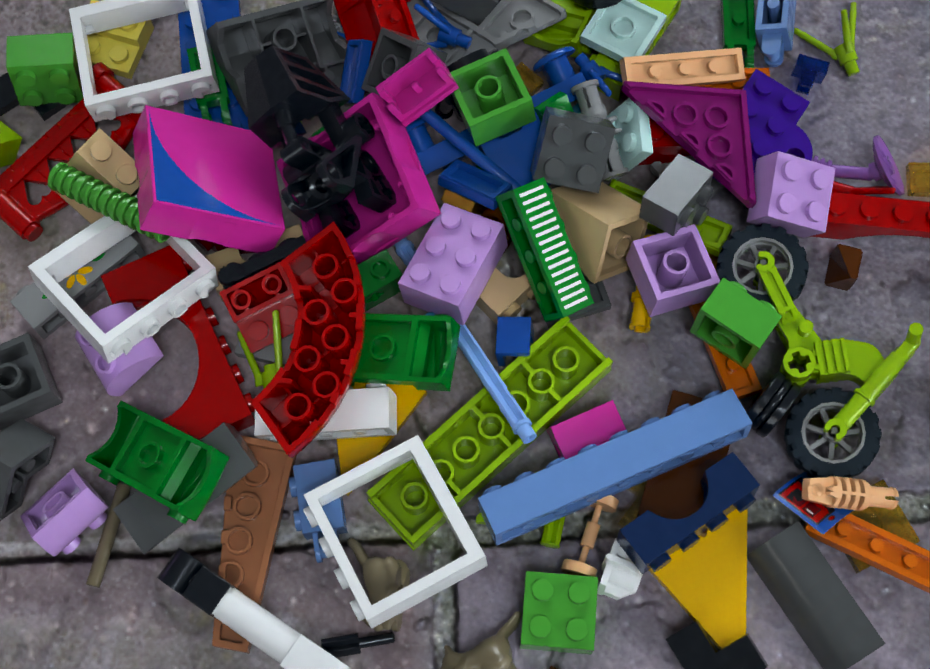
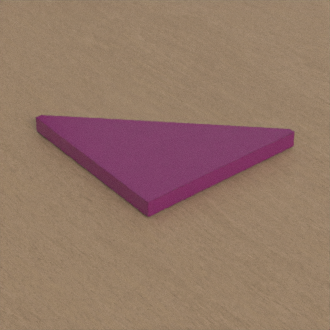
M624 81L622 85L623 93L702 166L713 171V176L747 208L755 206L756 192L746 90Z

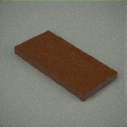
M673 390L666 416L671 415L674 409L683 404H690L692 406L701 402L703 398ZM730 444L647 480L637 517L647 510L667 519H682L697 512L703 505V491L700 483L703 474L708 468L727 456ZM706 529L704 532H702V533H701L700 535H698V536H701V537H704V538H705L708 529Z

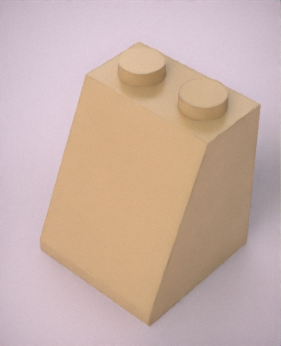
M100 128L75 152L67 163L78 171H83L86 175H91L95 179L103 181L104 184L108 183L113 188H118L121 192L128 193L130 197L135 196L139 191V175L135 167V160ZM55 191L90 224L104 216L101 212H96L84 204L77 203L75 199L71 200L66 195H61Z
M601 182L599 194L565 186L551 189L555 206L565 224V231L571 246L577 254L579 266L588 280L595 284L630 270L626 261L627 254L633 241L644 238L648 225L647 221L639 218L641 204Z

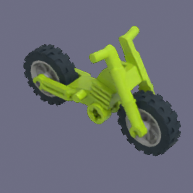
M762 223L758 227H755V224L746 226L745 230L734 232L731 239L726 240L718 256L716 273L720 281L724 277L728 281L740 283L745 287L748 294L757 300L769 302L776 308L777 313L782 315V318L775 327V331L786 350L779 371L786 375L785 379H790L792 384L795 382L801 388L806 386L809 380H815L816 384L849 380L860 386V388H855L854 391L849 390L848 392L841 391L842 388L832 387L826 390L825 388H819L811 394L804 395L792 408L785 424L784 441L786 443V451L789 457L791 456L794 465L799 470L802 469L806 472V475L810 478L828 476L852 478L858 476L874 460L879 451L880 439L882 437V431L878 425L879 418L870 407L875 405L878 397L915 354V351L921 344L924 328L920 323H912L909 326L906 339L886 359L883 358L876 347L866 342L844 339V337L821 340L813 330V323L810 320H805L793 302L801 295L807 279L809 263L806 260L807 254L804 247L798 244L799 240L793 234L790 236L786 233L787 230L778 226L776 229L767 223ZM764 248L770 250V252L760 251L758 253L757 249ZM751 251L755 263L744 261L740 258L743 254ZM775 253L780 255L785 263L774 264ZM737 266L752 270L753 272L740 279L737 274ZM787 270L784 282L778 271ZM753 280V285L757 290H753L745 284ZM795 364L796 368L790 369V365ZM803 367L804 372L799 373L798 369ZM826 411L838 412L833 419L829 420ZM819 413L824 423V428L808 423L812 417ZM806 430L819 434L818 441L810 446L806 439ZM858 435V443L855 450L842 439L846 436ZM825 444L828 446V458L819 456L813 450ZM838 446L849 454L842 459L834 460V449Z

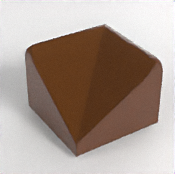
M838 244L829 258L825 285L848 291L858 278L863 254L862 249Z

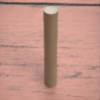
M118 483L86 585L100 588L121 521L113 509L128 498L131 489L129 485Z

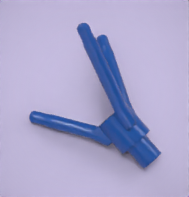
M421 0L429 11L418 3L414 5L415 10L439 28L437 41L427 44L435 48H447L449 45L454 48L460 46L464 49H469L472 38L462 34L461 29L450 24L430 0Z
M581 53L574 60L581 69L580 72L583 73L586 81L598 79V87L608 97L612 95V91L603 80L608 77L622 82L621 74L599 66L595 60H590L585 53Z

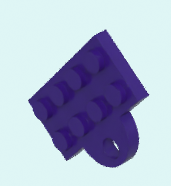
M755 69L742 89L746 90L754 173L757 158L777 151L793 154L811 161L813 149L810 139L796 125L810 102L763 72Z

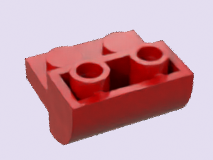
M280 263L219 292L251 354L274 344L272 316L274 310L279 311L281 340L294 334L295 319H298L297 302L294 300L290 281Z

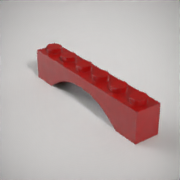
M832 192L826 232L810 237L839 240L876 235L930 238V202Z

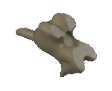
M354 538L347 539L348 545L363 568V579L368 591L369 601L372 605L409 585L411 575L405 562L400 559L396 560L392 556L386 558L378 556L368 557L361 543ZM403 612L373 629L376 632L390 629L399 632ZM366 618L363 619L362 621H364L365 624L370 627Z
M519 611L515 612L496 635L484 639L476 647L465 653L455 652L449 645H445V656L440 669H517L513 663L512 649L508 637L518 627L521 613Z

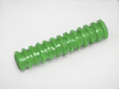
M64 162L56 164L50 171L48 187L51 190L57 191L61 195H66L71 200L75 199L77 203L84 204L96 212H101L104 216L110 217L114 221H119L124 226L128 225L132 230L137 229L140 234H146L151 239L155 238L159 243L169 239L170 236L140 230L138 199L136 197H130L128 193L121 192L120 189L113 188L108 183L104 184L103 181L95 179L91 175H86L83 171H78L75 167L69 166Z

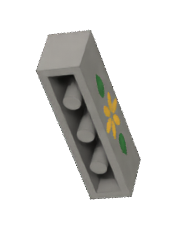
M129 235L58 284L83 309L106 290L101 275L142 258L146 254L140 244ZM34 282L31 285L22 287L17 292L16 297L10 301L43 339H46L68 321Z

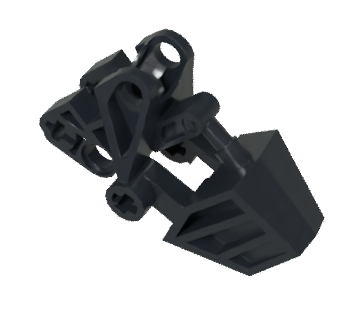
M271 46L256 55L244 68L249 129L270 148H283L280 150V156L288 164L283 168V176L289 184L281 190L285 204L292 213L304 222H308L316 214H319L323 229L334 221L343 236L348 238L358 231L361 226L348 200H344L353 189L358 204L378 213H383L396 204V194L379 165L368 152L361 150V146L375 137L372 124L361 113H355L348 119L345 118L340 107L348 102L350 98L307 57L275 46ZM314 116H318L336 150L332 152L303 137L307 132L300 121L303 119L311 120ZM291 194H293L297 198L298 203L293 199Z

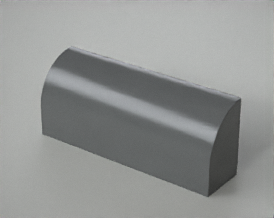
M224 422L200 440L230 457L206 506L258 466L253 452L236 428ZM138 490L113 509L143 554L148 553L183 525V523L167 515L169 507Z
M799 521L784 529L747 555L748 561L823 669H847L885 644Z

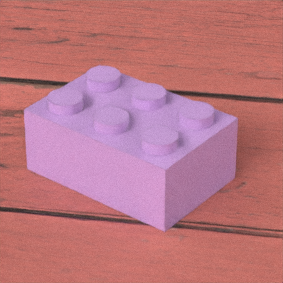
M444 203L440 209L441 214L434 219L401 276L398 285L404 303L427 312L452 316L458 324L464 326L508 244L503 223Z

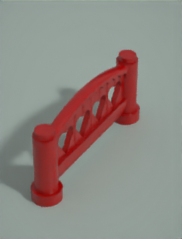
M99 62L92 66L97 94L126 88L114 78V72L104 63ZM84 98L0 175V219L24 240L27 239L29 242L36 240L43 232L40 222L69 205L53 190L48 195L42 196L39 204L31 205L25 183L31 182L48 185V176L51 171L49 161L68 163L75 154L72 139L87 141L97 131L96 123L85 107ZM130 113L113 119L121 122V126L119 129L111 132L110 138L123 150L126 149L133 138V131L141 113Z

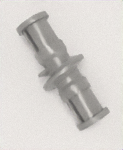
M598 79L582 82L570 89L572 95H576L581 110L580 114L608 119L612 123L617 120V116L607 118V110L605 105L602 104L597 89L599 86ZM616 128L614 135L622 132V129ZM614 137L602 182H607L629 173L628 168L623 166L618 151L619 146Z

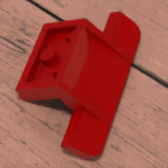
M333 0L347 43L349 40L354 39L373 41L370 61L382 27L419 40L406 0Z

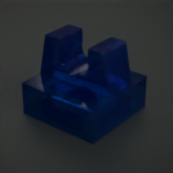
M799 54L791 72V76L800 78L796 92L808 95L814 82L821 84L827 74L830 62Z

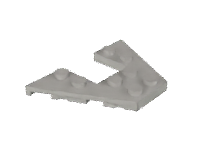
M421 0L407 2L419 40L425 43L437 41L439 28L415 10L414 5L418 3L428 11L429 9ZM501 0L483 22L477 26L459 14L431 1L450 24L461 29L462 34L472 38L468 50L460 46L454 48L449 45L447 48H438L448 53L445 60L447 67L458 59L480 49H486L488 55L497 49L500 51L567 17L566 9L551 0Z

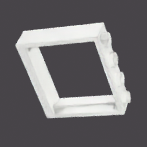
M103 0L69 9L84 104L95 122L106 119L113 120L118 116L130 113H142L145 105L152 107L171 106L179 101L204 98V95L220 92L211 46L206 33L207 27L201 0ZM185 11L190 12L201 66L200 70L97 94L87 35Z
M103 216L30 264L28 268L35 285L109 364L123 353L127 355L132 347L143 339L155 335L161 326L171 319L183 315L188 307L199 299L208 297V293L219 285L216 268L187 239L170 236L166 242L192 267L194 272L105 334L58 284L136 231L130 229L128 225L124 226L119 221Z
M419 435L304 494L309 506L304 508L303 511L312 528L319 525L324 536L318 539L327 558L335 557L339 568L333 571L343 590L350 587L355 599L349 603L358 621L360 622L366 618L371 629L488 566L482 548ZM413 459L465 555L372 605L322 506Z

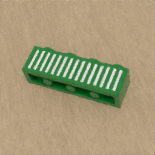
M542 177L496 196V201L545 322L564 318L594 304L590 294V287L584 279L577 254L571 246L565 231V224L559 216L552 191L548 187L545 178Z

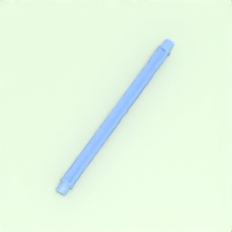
M405 237L394 244L396 254L407 267L416 249L414 244ZM465 324L464 326L460 325L459 348L493 400L499 406L500 411L512 427L513 433L518 435L524 444L532 442L537 437V434L531 427V420L526 417L513 395L510 394L507 386Z

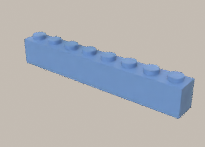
M732 388L722 393L720 390L713 391L706 395L699 403L692 406L690 404H683L677 407L669 416L659 419V417L650 418L640 426L641 428L631 432L627 430L620 431L614 434L606 443L599 446L590 444L582 448L578 455L568 459L564 457L557 458L541 471L536 473L528 471L517 476L513 483L503 487L495 485L486 489L482 496L478 497L479 510L495 545L498 546L590 506L603 497L615 495L746 438L753 423Z

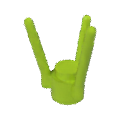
M278 310L272 312L275 363L263 366L264 372H260L254 355L251 354L241 332H237L241 347L254 374L255 386H263V389L271 382L280 367L284 368Z

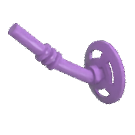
M879 135L873 137L874 162L869 163V167L832 164L831 160L825 162V158L818 160L816 155L811 160L836 168L834 175L836 178L867 181L874 179L876 182L883 179L888 187L896 189V194L899 196L905 194L898 168L885 142Z

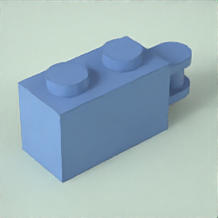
M758 0L755 32L760 51L763 53L765 64L768 67L774 68L781 65L784 60V51H790L793 48L796 0Z
M334 458L293 465L294 476L289 477L292 498L297 497L299 510L293 511L296 531H302L306 540L313 539L317 563H321L323 558H327L318 541L324 535L319 525L314 528L311 527L303 511L304 508L309 506L304 494L339 476L338 466ZM342 496L322 506L339 541V534L348 533Z

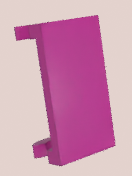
M429 47L375 88L378 94L388 103L386 105L388 110L406 127L456 91L459 86L446 64Z
M613 400L546 429L559 458L564 457L565 459L578 455V452L585 446L590 444L599 446L608 442L614 434L626 430Z

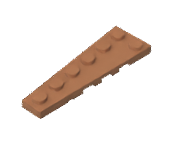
M242 436L253 452L258 466L226 491V496L224 497V525L221 532V561L218 575L261 606L288 494L289 477H292L296 456L293 458L289 457L279 442ZM214 618L212 646L249 654L252 644Z

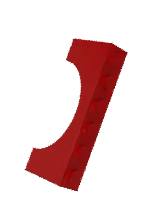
M169 245L101 275V278L112 304L130 302L136 310H140L190 275L189 271L193 269ZM201 299L188 307L183 315L176 318L192 332L195 338L199 355L197 379L191 394L184 404L162 421L198 440H202L223 422L233 425L238 432L255 425L253 415L255 408L250 402L253 399L250 392L244 395L240 384L245 382L237 363L230 365L226 356L232 353L225 336L218 337L214 327L219 325L212 308L208 307L205 309Z

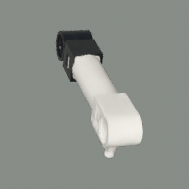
M181 548L177 549L157 577L205 613L218 619L277 661L284 669H351L315 642L300 634L247 597L237 587Z

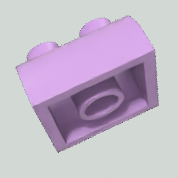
M123 302L105 307L91 315L90 318L106 334L137 311L132 303ZM78 331L75 333L76 341L110 396H122L164 356L153 337H149L133 346L127 355L123 353L108 364Z
M73 468L20 517L31 538L45 551L56 557L61 551L64 554L73 552L81 542L78 535L88 526L92 530L100 527L107 519L108 515L104 511L109 506Z

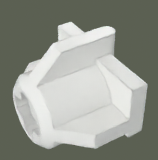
M615 538L610 552L606 554L602 563L601 570L603 572L597 588V594L619 600L636 593L643 574L623 548L620 547L617 538Z

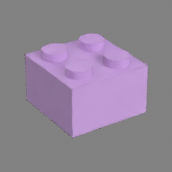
M780 151L757 158L754 173L756 204L753 208H749L747 222L759 226L762 223H767L776 229L779 226L786 229V233L802 238L825 233L836 168Z
M695 224L680 228L674 236L664 232L632 242L626 257L627 264L649 317L704 302L720 282Z

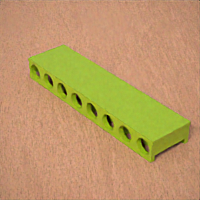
M566 316L561 318L530 346L529 356H518L499 373V376L526 417L531 420V427L537 434V437L532 441L534 442L612 370L613 361L609 357L606 358L570 322V318ZM484 387L424 440L423 444L460 509L532 442L524 444L520 437L513 433L512 427L500 411L499 406ZM413 459L391 470L366 492L368 496L367 501L413 551L446 522L443 513Z

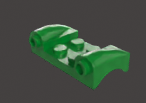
M366 313L363 348L358 368L350 386H354L355 382L413 385L417 390L450 391L460 325L452 316L445 314L430 316Z
M120 401L117 406V423L111 437L101 448L89 454L85 461L101 469L98 476L117 486L119 481H122L169 507L168 516L185 525L188 519L196 522L210 500L230 457L163 421Z

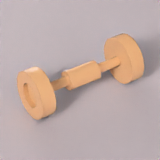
M609 495L590 505L595 510L591 521H587L580 542V546L583 548L579 560L564 559L561 567L562 572L569 575L596 577L598 570L586 564V558L589 549L594 548L600 529L598 520L601 511L616 512L619 504L617 498Z

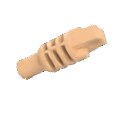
M840 476L803 478L802 499L829 508L862 511L868 507L894 510L899 502L897 500L885 499V496L899 497L896 488L871 486L863 479Z

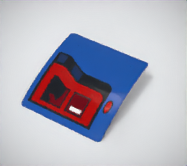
M803 472L784 484L773 494V497L818 532L825 534L837 522L854 510L829 508L803 500V478H810L806 475V472Z

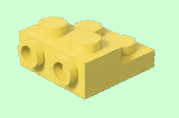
M91 0L90 4H91V3H95V2H99V1H98V0ZM148 20L87 35L92 66L102 62L115 75L132 79L154 30L152 21Z

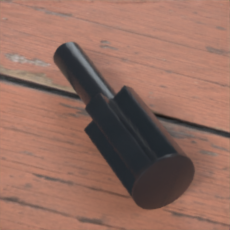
M393 632L360 638L358 633L321 639V647L337 658L360 654L361 648L394 643L395 637Z

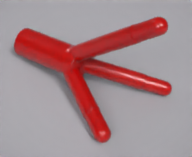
M834 181L832 192L856 195L894 194L896 189L888 186L854 187Z

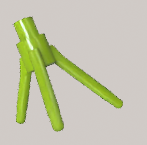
M851 2L849 19L847 10H841L844 43L834 49L806 32L794 28V34L825 52L835 61L838 60L840 66H844L848 77L860 72L856 62L859 58L855 51L856 2Z

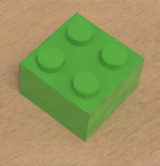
M73 32L7 36L6 68L20 106L35 107L48 103L72 104L78 103L83 99Z
M507 48L450 72L459 86L456 91L451 93V96L475 146H479L536 121L532 98Z
M723 277L699 310L689 332L747 369L782 318V315L777 313L776 308L769 302L757 300L748 294L745 287L740 283L728 281Z
M526 571L520 649L591 655L594 651L598 577Z

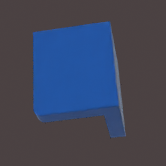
M498 317L495 351L498 366H506V356L530 355V345L534 341L531 317Z

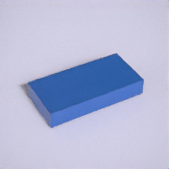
M354 39L349 40L347 43L340 89L350 98L345 104H356L364 98L365 90L361 87L369 67L373 41Z
M456 159L438 176V185L491 210H495L498 207L496 196L512 190L511 183L459 159Z

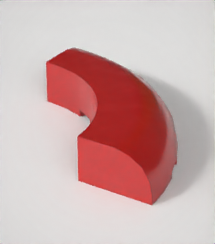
M334 221L279 262L290 281L294 300L297 302L298 319H295L294 334L290 345L291 353L284 368L280 367L271 382L250 401L283 450L291 458L295 457L312 442L339 408L358 368L364 343L366 313L362 279L352 250Z

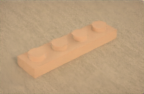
M742 48L623 57L619 60L622 84L624 81L698 86L741 82L746 79Z

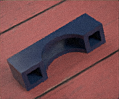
M734 452L704 472L700 481L703 491V505L697 512L682 519H667L647 510L619 530L617 542L642 574L651 568L654 572L659 571L672 560L670 557L672 553L678 549H681L683 552L689 550L699 542L700 538L698 535L706 529H709L711 532L716 531L728 521L726 516L735 509L741 513L756 501L754 495L760 484Z

